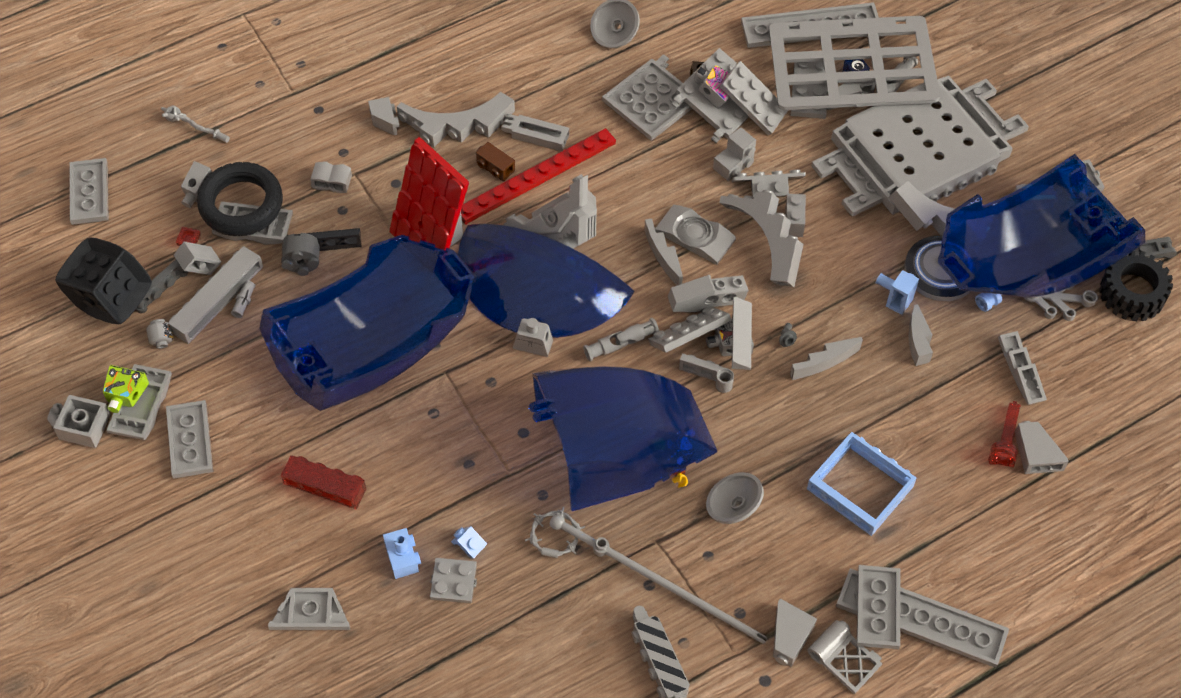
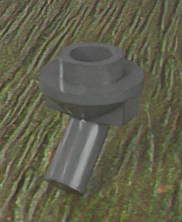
M786 323L781 331L779 343L783 347L793 345L797 339V334L791 330L792 324Z

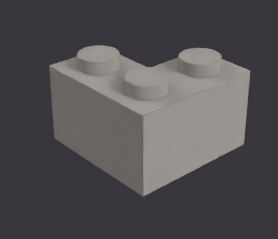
M740 127L728 137L727 148L714 157L713 169L729 181L746 167L749 168L754 162L756 139Z

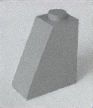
M1031 421L1019 423L1015 430V436L1025 474L1064 471L1068 464V458L1040 423Z
M779 599L776 608L773 657L776 658L778 663L792 667L812 633L817 618L782 599Z

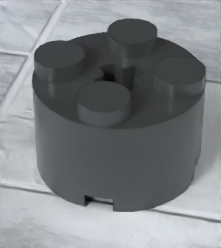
M300 233V236L290 234L283 239L281 258L283 269L305 276L319 266L320 244L315 236Z

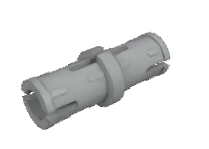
M245 281L240 293L237 294L235 298L236 303L231 311L234 317L242 318L246 306L250 304V297L255 288L253 282Z

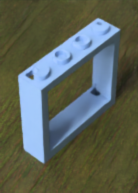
M851 432L809 479L807 490L872 536L914 487L916 477L909 470L898 465L894 459L888 458L881 453L877 447L868 444L863 437L860 438ZM849 449L858 453L904 486L876 519L822 481Z

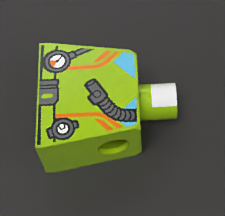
M110 365L103 388L106 401L110 402L107 409L113 413H119L121 406L133 407L149 384L146 374Z

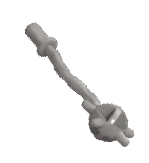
M174 105L168 108H161L164 111L162 117H165L168 121L174 122L181 119L195 129L213 135L214 139H219L225 143L230 139L229 136L221 133L219 129L213 130L196 124Z

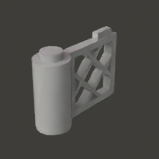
M835 620L807 651L814 661L822 664L855 694L882 665L880 662L882 658L873 650L869 652L864 646H856L857 640L851 635L849 625L842 620ZM850 642L857 648V655H846V646ZM834 659H843L844 670H837L830 663ZM847 659H858V670H848ZM861 659H869L875 666L872 670H862ZM848 674H859V684L856 687L848 681Z

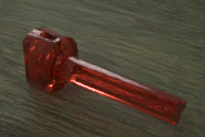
M1016 401L1009 403L1001 440L991 446L988 458L990 464L1004 465L1011 468L1015 466L1018 450L1012 445L1021 407Z

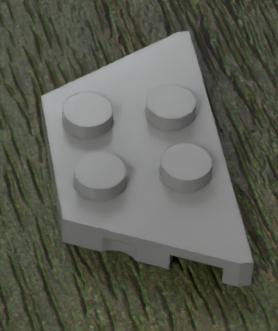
M291 588L286 595L285 601L277 609L276 616L268 623L269 630H350L349 622L333 588Z

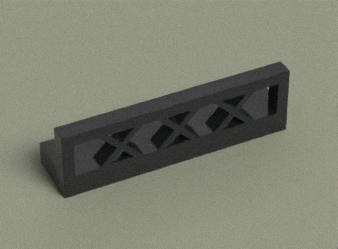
M360 228L307 233L318 239L320 251L362 247Z

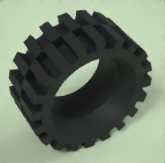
M1130 251L1128 256L1126 253H1122L1119 258L1117 256L1113 258L1105 271L1099 288V293H1102V302L1107 301L1105 304L1106 308L1110 309L1112 307L1114 315L1117 316L1120 313L1122 314V319L1126 320L1127 317H1131V321L1136 322L1139 317L1141 321H1146L1148 317L1152 319L1157 313L1159 314L1173 288V283H1171L1173 280L1172 275H1168L1170 270L1168 267L1162 268L1163 262L1161 260L1156 262L1154 261L1155 256L1150 255L1148 258L1145 257V252H1140L1139 255H1136L1135 251ZM1121 276H1139L1149 282L1154 291L1149 294L1134 293L1123 285Z

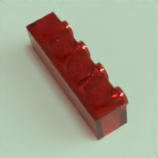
M291 455L281 473L284 485L356 510L366 491L365 480L360 476H351L345 474L340 469L333 470L327 468L322 463L310 462L302 456L296 457Z

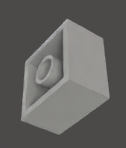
M69 395L53 429L59 440L96 448L111 414L107 409L106 403Z

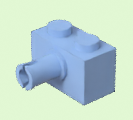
M904 270L901 271L896 280L880 273L876 284L890 290L886 307L903 315L914 298L919 278Z
M407 528L384 534V543L395 579L418 573V564H421L418 552L414 553L413 546H416L413 534L409 535Z

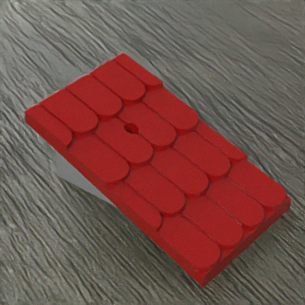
M418 137L411 146L408 164L405 166L402 187L398 193L396 209L393 211L389 232L408 248L417 259H420L437 277L443 271L450 246L463 238L461 208L469 181L423 139Z

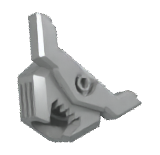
M581 174L572 179L573 183L569 185V192L532 212L531 219L521 214L518 216L513 214L505 219L507 222L503 225L526 239L536 234L540 243L560 255L596 236L597 206L596 197L588 190V175L583 177Z

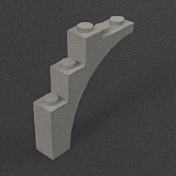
M502 92L478 107L456 113L425 112L412 108L402 102L397 106L398 118L402 122L411 125L416 131H420V138L433 147L447 134L452 139H456L461 143L474 130L489 138L503 124L507 114L515 112L514 100Z
M909 181L905 182L888 197L916 231L921 227L926 229L929 225H932L943 238L948 234L952 236L958 231L969 245L974 241L979 243L986 237L984 233L990 229L987 225L993 221L991 217L995 216L997 218L1004 212L1003 207L1008 204L1002 198L995 204L982 209H955L929 199Z
M769 190L755 192L754 197L744 196V198H741L734 194L721 196L720 204L727 209L741 211L750 215L764 231L771 250L772 270L770 280L776 285L794 287L804 244L797 237L788 235L791 221L785 217L786 215L776 213L779 198Z

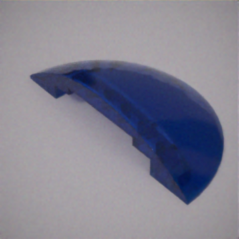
M471 224L467 226L459 245L458 271L467 296L474 306L488 319L516 333L522 319L535 318L538 322L549 325L552 338L580 334L594 329L614 317L634 294V290L586 255L551 238L527 230L495 224Z

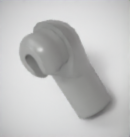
M55 403L48 414L47 420L52 427H54L63 408V405L60 403Z

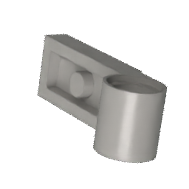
M682 353L679 370L716 381L715 387L719 392L727 393L731 391L734 373L730 369L721 367L712 361H705L694 355Z

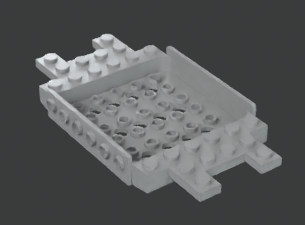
M950 76L937 79L940 100L935 104H940V109H934L931 106L933 103L873 106L846 119L845 124L833 130L831 140L838 150L812 161L811 166L820 178H824L834 172L840 175L854 193L842 200V205L852 217L881 202L893 215L899 212V210L888 197L905 182L909 181L919 192L935 202L942 197H948L953 192L962 190L967 185L973 182L976 183L987 175L994 174L997 171L999 162L1009 158L1013 148L1007 140L1026 132L1029 126L1018 114L1003 121L986 101V99L996 95L997 91L987 79L961 90ZM924 83L905 92L925 91ZM942 116H950L952 120L944 121ZM902 118H911L912 122L905 123ZM960 128L962 132L954 133L952 129ZM913 130H921L922 134L915 135ZM873 132H882L883 136L876 137L873 135ZM963 141H972L973 145L966 146ZM931 142L933 146L927 148L923 145V143ZM885 143L891 144L893 148L885 149L883 145ZM934 155H942L944 159L936 160ZM899 156L902 157L904 160L902 162H897L894 160L893 157ZM904 169H912L914 173L908 175L904 172Z

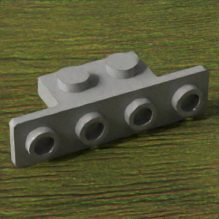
M790 170V173L783 174L782 171H773L772 175H765V172H756L754 176H747V173L736 174V177L732 178V182L751 181L752 197H754L755 192H762L763 190L772 191L776 197L787 196V193H789L788 179L805 177V172L800 173V170Z

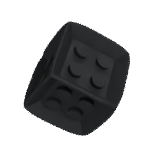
M93 237L86 238L76 247L60 268L55 279L61 291L77 308L93 318L116 325L122 324L131 316L152 284L149 274L131 253L117 244Z

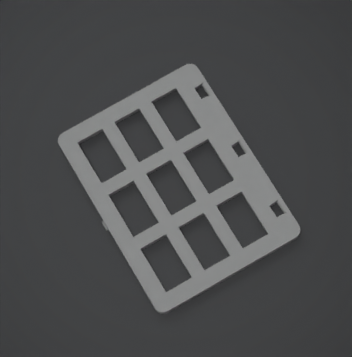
M923 16L772 23L769 26L778 107L782 110L936 103L940 100L939 85L926 19ZM896 22H906L905 24H896ZM852 24V26L843 27V25ZM789 27H799V29H789ZM915 34L917 46L880 47L879 36ZM868 37L869 48L833 50L832 38ZM820 39L822 51L785 52L784 41ZM919 56L921 68L884 70L882 58ZM871 59L873 71L836 72L834 60ZM823 61L825 73L791 75L787 73L786 63ZM887 80H924L925 91L888 93ZM875 81L877 93L839 95L838 83ZM826 84L828 96L790 97L789 85Z

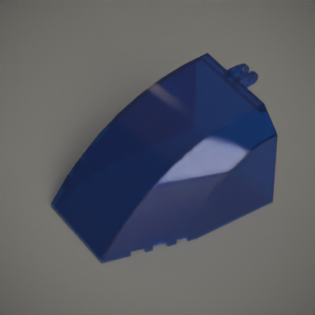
M606 366L547 370L532 373L535 401L530 403L528 407L531 412H535L532 416L535 422L552 419L567 463L571 511L649 490L655 486L656 482L660 480L664 482L670 478L671 474L677 471L682 472L686 470V466L694 462L697 464L717 453L715 443L691 390L672 379L644 370Z

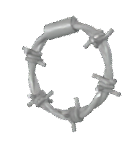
M562 507V510L550 511L543 515L533 514L536 518H534L530 538L525 539V541L530 540V543L543 556L558 558V556L569 552L577 554L574 551L578 543V538L576 537L572 543L567 540L566 542L569 544L564 551L545 547L541 548L537 542L542 541V538L537 540V536H535L536 527L538 525L544 526L541 524L543 519L555 514L562 515L565 519L571 521L573 527L579 530L585 528V526L580 527L579 523L573 520L570 515L563 512L564 507Z

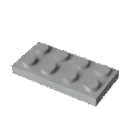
M741 61L735 64L719 86L767 135L773 133L788 112V110H782L778 107L777 97Z
M823 61L794 62L793 74L825 73ZM826 84L792 86V97L827 96L828 93ZM827 108L791 110L790 116L826 119Z
M107 159L70 162L71 225L109 220Z
M707 307L698 315L688 316L685 321L674 323L669 329L654 333V336L648 338L651 346L667 353L732 321L730 314L714 307Z
M206 400L166 406L173 479L213 472Z
M858 566L856 646L888 649L900 648V568Z

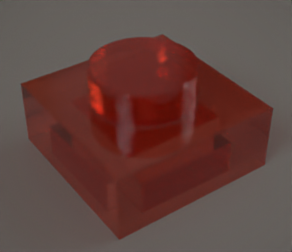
M182 227L176 240L177 246L182 245L183 242L197 244L201 235L200 230Z

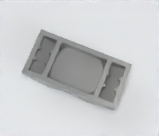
M221 201L218 210L226 215L242 216L255 211L260 206ZM280 209L278 216L269 226L251 235L228 236L218 233L213 229L212 233L233 241L247 239L264 245L279 244L287 236L293 210Z
M673 205L655 228L656 233L663 232L665 238L718 265L736 240V236L720 223L708 221L698 215L693 209L680 205Z
M134 364L132 370L144 372L149 384L133 407L121 406L119 413H113L107 433L146 440L155 425L159 407L166 398L172 373L171 371Z

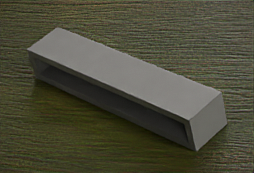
M245 246L236 251L232 258L223 264L220 270L210 277L208 282L195 293V296L189 302H186L176 315L170 318L168 324L172 329L173 335L189 344L241 291L243 283L247 280L250 281L263 268L261 257Z

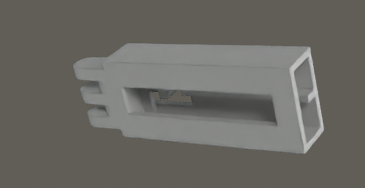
M507 114L501 127L502 131L511 133L513 139L558 151H563L569 137L568 127L523 115Z

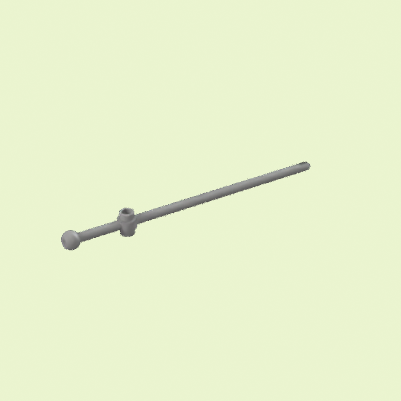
M555 514L551 518L549 524L554 530L562 529L592 546L597 556L608 555L760 643L764 644L766 643L765 640H768L762 633L610 548L607 539L603 537L594 539L566 523L564 517L560 514Z

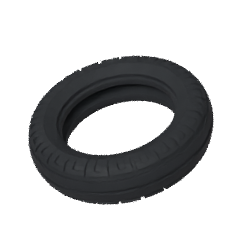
M234 162L233 164L229 163L217 168L204 179L197 196L198 210L204 222L216 232L228 236H247L248 234L251 235L265 229L278 216L283 201L282 188L275 175L267 168L251 162ZM234 183H254L265 191L266 195L262 205L246 215H226L215 207V199L219 192Z

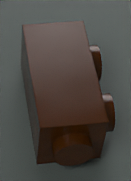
M487 142L477 149L476 161L478 166L489 171L493 177L499 178L504 182L515 172V160L491 143Z

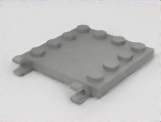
M719 48L701 67L709 71L714 65H718L731 71L736 62ZM695 71L676 90L675 94L677 96L673 99L674 101L671 105L677 109L683 102H686L717 130L711 140L717 143L723 136L728 139L749 116L730 97L718 109L698 90L702 80L695 76Z
M662 55L657 61L650 59L602 96V101L651 141L692 110L686 102H683L677 109L671 105L674 101L673 99L677 96L675 94L676 90L683 83L666 70L669 66L667 63L669 58L665 55Z

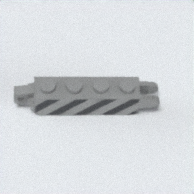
M640 605L635 607L633 610L634 629L631 632L634 642L636 644L639 643L642 649L640 650L642 660L648 662L650 667L648 672L652 681L656 680L659 697L687 698L690 684L660 619L656 616L649 617L647 611Z

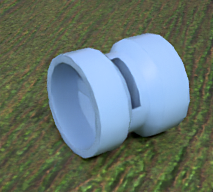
M990 287L985 293L978 294L975 297L977 306L986 312L993 305L996 306L1001 303L1002 296L995 287Z

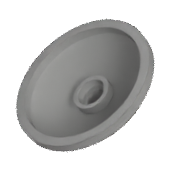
M607 0L595 10L591 18L590 28L593 38L601 46L611 49L628 44L638 31L640 23L639 13L636 7L628 0Z
M745 472L734 473L724 477L714 485L708 494L706 508L713 520L722 524H733L747 519L757 510L762 502L764 495L762 483L753 474Z

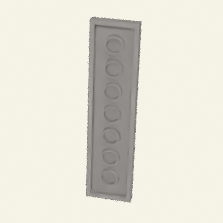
M873 2L742 17L741 25L747 47L751 48L771 45L769 26L772 23L879 18ZM846 24L843 27L852 26V24ZM789 27V29H799V27ZM791 40V41H784V44H786V43H794V42L811 41V40Z
M850 568L836 607L857 615L858 571ZM900 587V632L994 668L998 666L1009 628Z

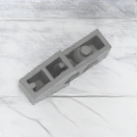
M707 275L672 287L669 291L668 299L673 312H703L702 310L707 307L733 305V297L745 300L749 290L743 275L711 279V276Z

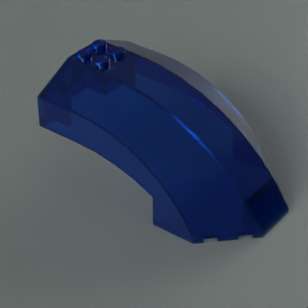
M1073 154L1039 178L1009 195L982 205L981 196L977 194L948 213L938 264L960 290L1019 297L1043 296L1077 285L1113 265L1146 243L1145 229L1134 217L1128 221L1088 179L1086 165L1076 154Z
M400 235L372 244L369 247L366 263L336 282L310 294L264 309L259 329L276 368L295 394L317 410L322 411L368 393L387 383L413 366L435 348L465 316L475 275L454 250L446 248V250L435 247V244L420 240V243L409 240L408 236Z

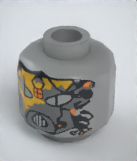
M164 319L153 320L147 326L148 342L152 346L162 349L168 347V344L173 341L172 329Z

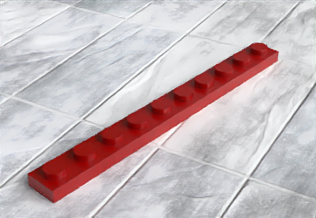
M606 128L464 203L461 208L462 221L465 225L615 145L616 139Z

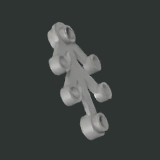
M1053 275L1046 276L1045 280L1038 285L1030 284L1026 286L1022 292L1025 300L1036 302L1045 311L1044 315L1046 318L1053 319L1057 313V309L1050 306L1044 300L1049 299L1064 313L1063 317L1067 321H1072L1075 318L1076 311L1069 308L1063 301L1082 303L1085 307H1092L1098 299L1097 294L1091 290L1085 291L1083 295L1062 293L1066 289L1071 290L1074 288L1076 281L1072 277H1066L1064 282L1050 292L1043 291L1047 287L1052 288L1055 286L1057 279Z

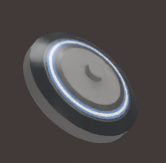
M930 236L919 240L908 251L904 265L905 272L919 278L916 291L927 298L937 301H954L965 297L974 289L980 275L979 261L972 249L960 240L948 236L944 238L942 236Z

